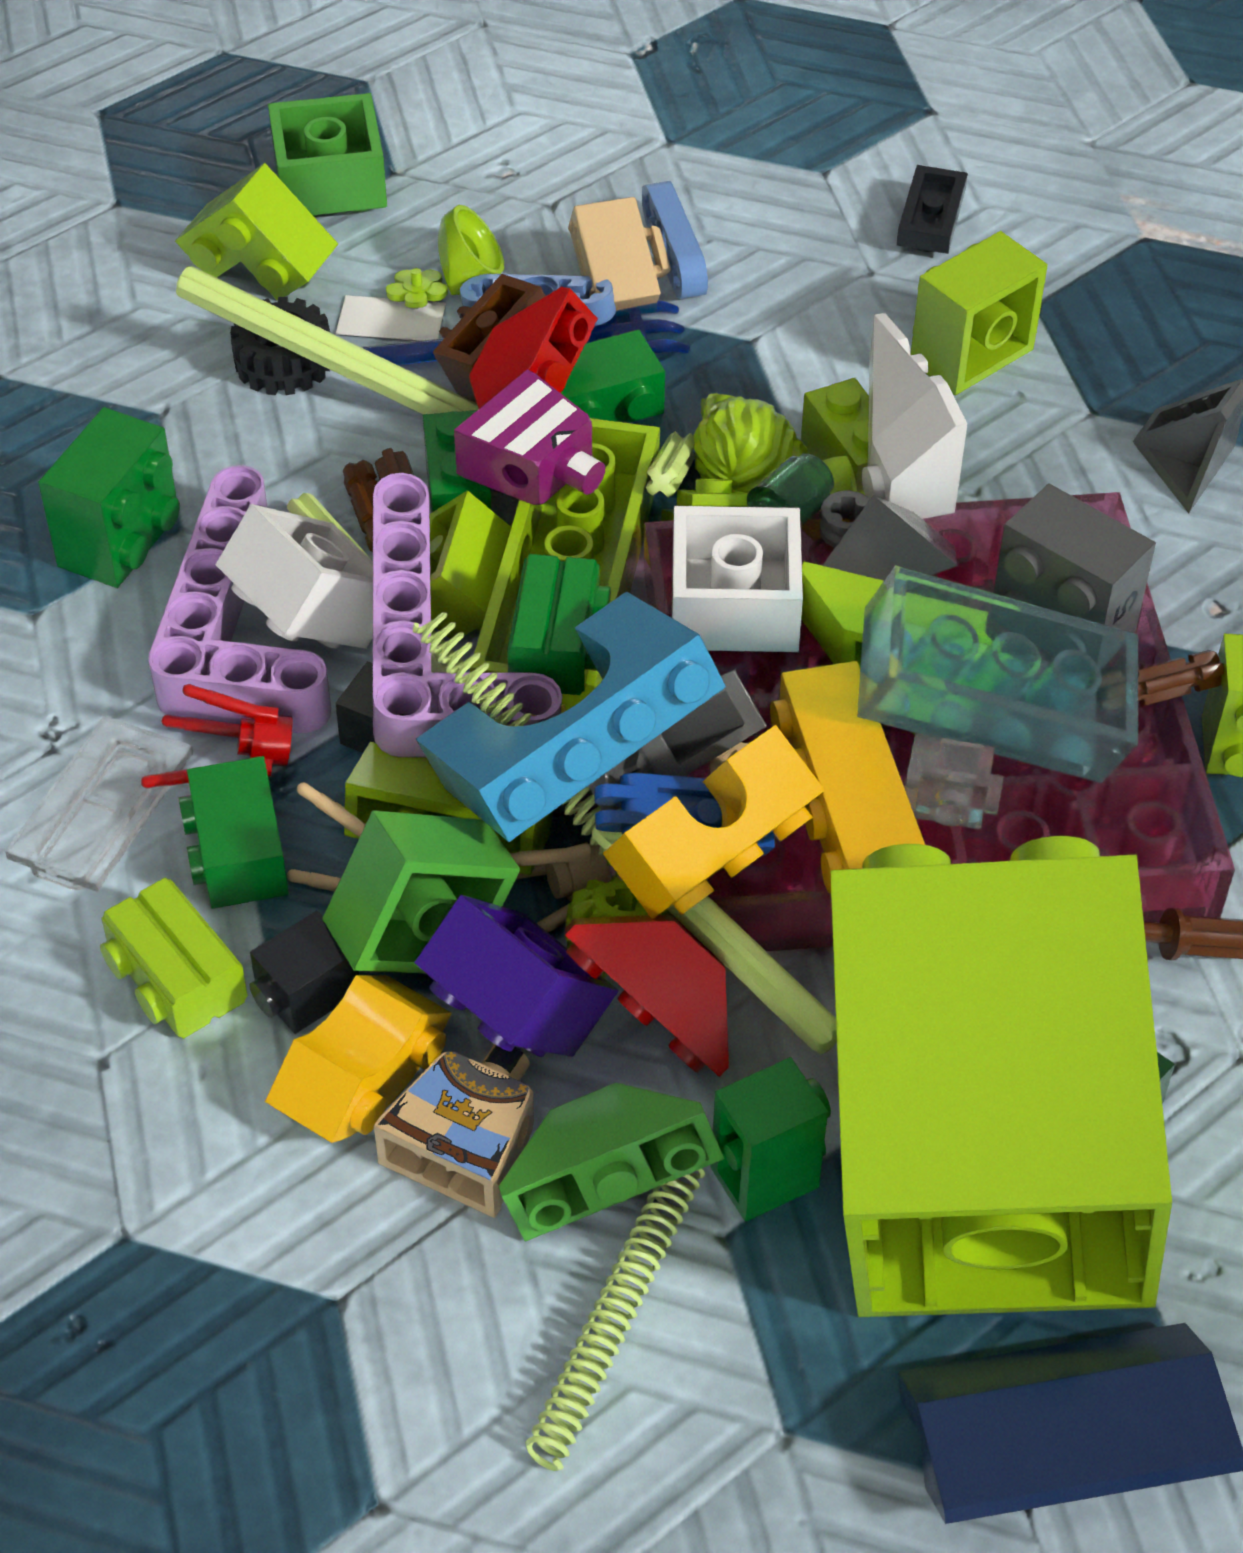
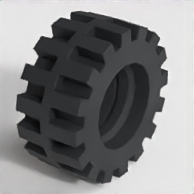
M278 297V302L271 303L269 298L263 299V301L330 332L325 313L320 314V308L314 304L306 307V300L296 298L294 303L288 302V297ZM236 324L231 326V345L236 372H238L239 379L244 384L249 382L250 388L257 392L263 387L266 388L268 395H276L278 390H285V395L295 394V388L301 387L303 391H307L313 388V380L321 383L326 378L325 371L330 372L329 369L284 347H274L278 344Z

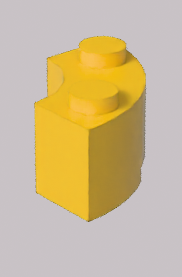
M356 975L343 999L327 1019L309 1034L293 1040L265 1102L331 1143L341 1141L357 1132L367 1135L374 1129V1125L379 1117L404 1090L419 1068L427 1069L441 1055L446 1043V1034L443 1030L452 1012L388 975Z

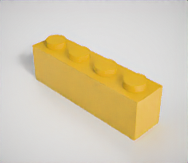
M858 661L781 673L779 700L771 701L770 704L772 727L774 725L778 727L825 789L823 793L805 806L813 817L805 825L810 840L820 839L824 851L821 855L823 880L828 893H831L830 870L863 869L862 865L865 858L876 850L898 844L925 845Z

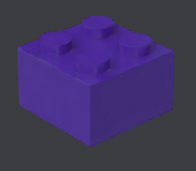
M464 895L459 896L414 962L434 980L429 988L437 997L458 1010L463 1011L467 1007L482 1020L477 1028L489 1041L510 1052L513 1051L515 1046L523 1047L538 1057H544L546 1052L574 1057L619 992L616 987L601 975L594 979L566 953L568 948L526 914Z

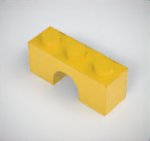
M776 725L728 758L702 781L720 806L722 813L721 828L709 827L695 820L675 796L626 831L602 853L651 919L656 918L672 905L680 915H683L715 891L707 879L724 868L731 878L764 854L757 844L762 838L773 832L781 842L813 818L805 806L823 793L825 789Z

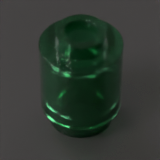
M812 454L789 457L748 492L747 507L800 508L801 527L821 509L823 501L830 495L834 487L833 475L828 466Z

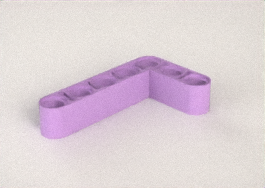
M244 465L227 467L218 472L211 481L149 653V666L156 702L159 709L166 715L240 724L241 717L249 718L185 696L182 692L183 686L192 684L255 705L278 707V715L292 716L293 733H309L320 729L331 717L327 667L323 659L317 654L305 650L231 642L244 600L232 591L233 582L215 564L250 504L267 507L264 479L260 472Z
M395 473L382 478L375 485L373 493V735L378 747L391 756L426 757L416 738L467 702L471 703L474 693H463L465 683H455L456 673L432 672L431 653H429L431 643H421L423 633H413L414 623H418L419 627L431 621L429 492L426 484L420 478L412 474ZM482 673L471 687L492 673ZM498 673L497 678L480 695H484L500 683H506V688L489 706L507 694L514 693V698L497 716L506 712L517 703H523V708L507 725L526 713L537 716H531L523 726L539 723L561 714L562 694L560 687L553 679L543 674ZM482 703L473 705L480 709Z

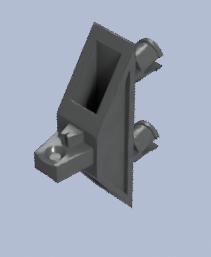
M733 670L721 675L726 688L588 785L587 788L589 787L590 790L577 804L594 795V788L598 785L620 784V776L627 773L685 777L765 728L767 725L737 672ZM568 803L560 805L553 810L554 817L571 816L564 815L565 807ZM595 803V804L586 812V814L589 813V812H591L592 810H594V809L597 808L598 806L601 807V810H600V811H602V810H618V809H620L621 807H617V806H604V805H598V804Z

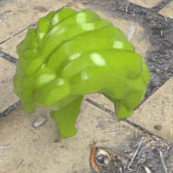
M718 393L709 394L707 398H702L700 405L703 419L699 422L693 435L695 470L699 472L701 479L732 480V490L751 494L750 507L778 508L785 504L782 492L784 481L805 468V459L809 456L808 448L796 437L795 430L784 415L777 413L773 405L759 399H745L741 396L734 397Z

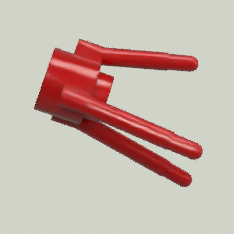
M186 684L182 688L185 696L249 718L241 717L240 724L173 715L162 717L161 722L165 727L238 738L237 755L249 756V758L264 756L268 777H271L272 765H288L293 718L292 716L278 715V707L255 705L212 690ZM187 769L147 775L141 779V785L144 788L189 783Z

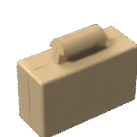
M635 197L574 206L568 230L571 234L581 276H589L592 280L589 297L594 293H602L596 288V283L608 279L612 283L616 313L612 318L654 311L661 294L657 278L659 277L660 279L671 271L660 228L652 225L651 228L643 227ZM647 240L650 241L656 265H653Z

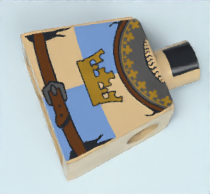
M495 1044L482 1063L455 1051L442 1053L375 1123L374 1134L378 1164L495 1218L504 1202L499 1185L525 1148L534 1124L533 1090L527 1084L520 1081L529 1067L527 1056L516 1046L510 1052Z

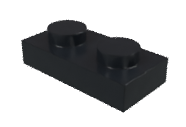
M923 165L916 166L898 227L897 246L915 248L924 252L949 253L966 191L967 172Z

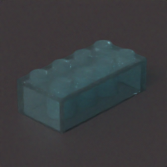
M895 565L864 610L857 717L1102 783L1138 745V634Z

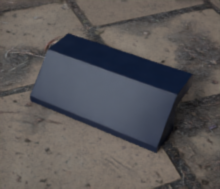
M1186 1323L898 1372L900 1399L920 1432L925 1489L945 1524L1243 1471V1447L1213 1354Z

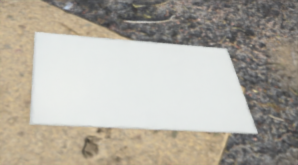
M345 295L335 335L437 342L446 302L427 301L428 304L425 307L408 308L405 306L404 301L395 302L388 298Z

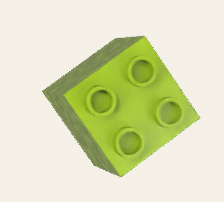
M1050 836L1022 844L1013 851L1010 861L951 864L949 856L938 848L922 844H898L881 848L868 855L863 861V869L830 870L843 1216L858 1317L1155 1308L1172 1208V1194L1137 854L1100 856L1097 846L1085 839L1071 836Z

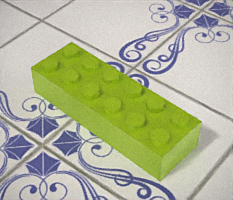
M590 418L592 421V457L603 462L605 465V474L598 488L593 493L586 495L566 484L544 504L532 505L519 500L474 654L476 652L481 653V657L470 667V672L486 662L489 663V668L483 673H508L507 649L524 558H527L529 554L558 556L560 561H564L566 557L595 559L597 564H600V586L611 587L610 603L626 591L630 593L654 496L650 495L645 487L650 480L647 471L660 449V427ZM588 670L585 692H582L581 695L562 694V704H565L566 711L585 699L601 683L603 679L598 671Z

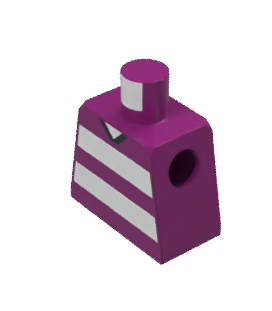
M528 369L454 429L456 472L458 475L532 505L544 504L566 484L589 495L598 488L605 474L604 463L592 457V421L588 414Z

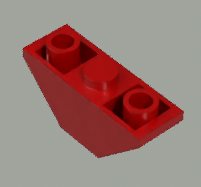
M558 288L493 328L469 375L478 409L527 369L538 375L558 392L561 393L564 390L566 382L598 320L571 288Z
M672 914L659 915L654 919H651L649 915L574 918L565 928V936L573 944L566 950V953L594 979H597L605 972L620 985L624 991L617 997V1000L642 1024L648 1026L656 1019L675 1037L668 1044L669 1048L693 1071L699 1073L706 1065L720 1078L729 1068L726 970L724 964Z

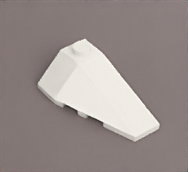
M886 313L875 314L869 361L868 467H864L862 470L864 494L870 499L875 495L917 514L921 519L955 513L967 422L948 383L941 375L928 377L926 375L928 373V361L922 354L911 355L908 338Z

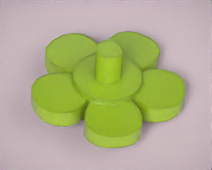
M419 268L399 271L394 276L395 283L386 286L388 299L395 302L404 301L405 306L408 308H422L428 304L427 300L433 302L440 301L448 295V286L442 283V274L432 269L422 272Z

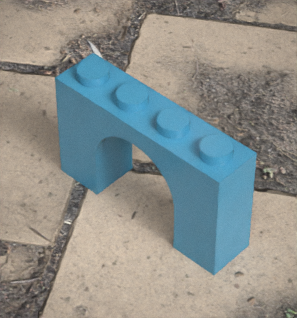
M626 591L575 627L603 679L581 702L553 718L526 726L499 724L472 703L467 702L417 737L416 741L444 788L510 842L726 688L698 633Z

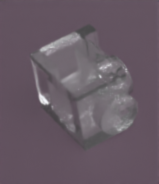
M915 733L905 783V791L915 818L935 821L946 826L981 829L983 813L997 815L1004 776L991 774L995 747Z

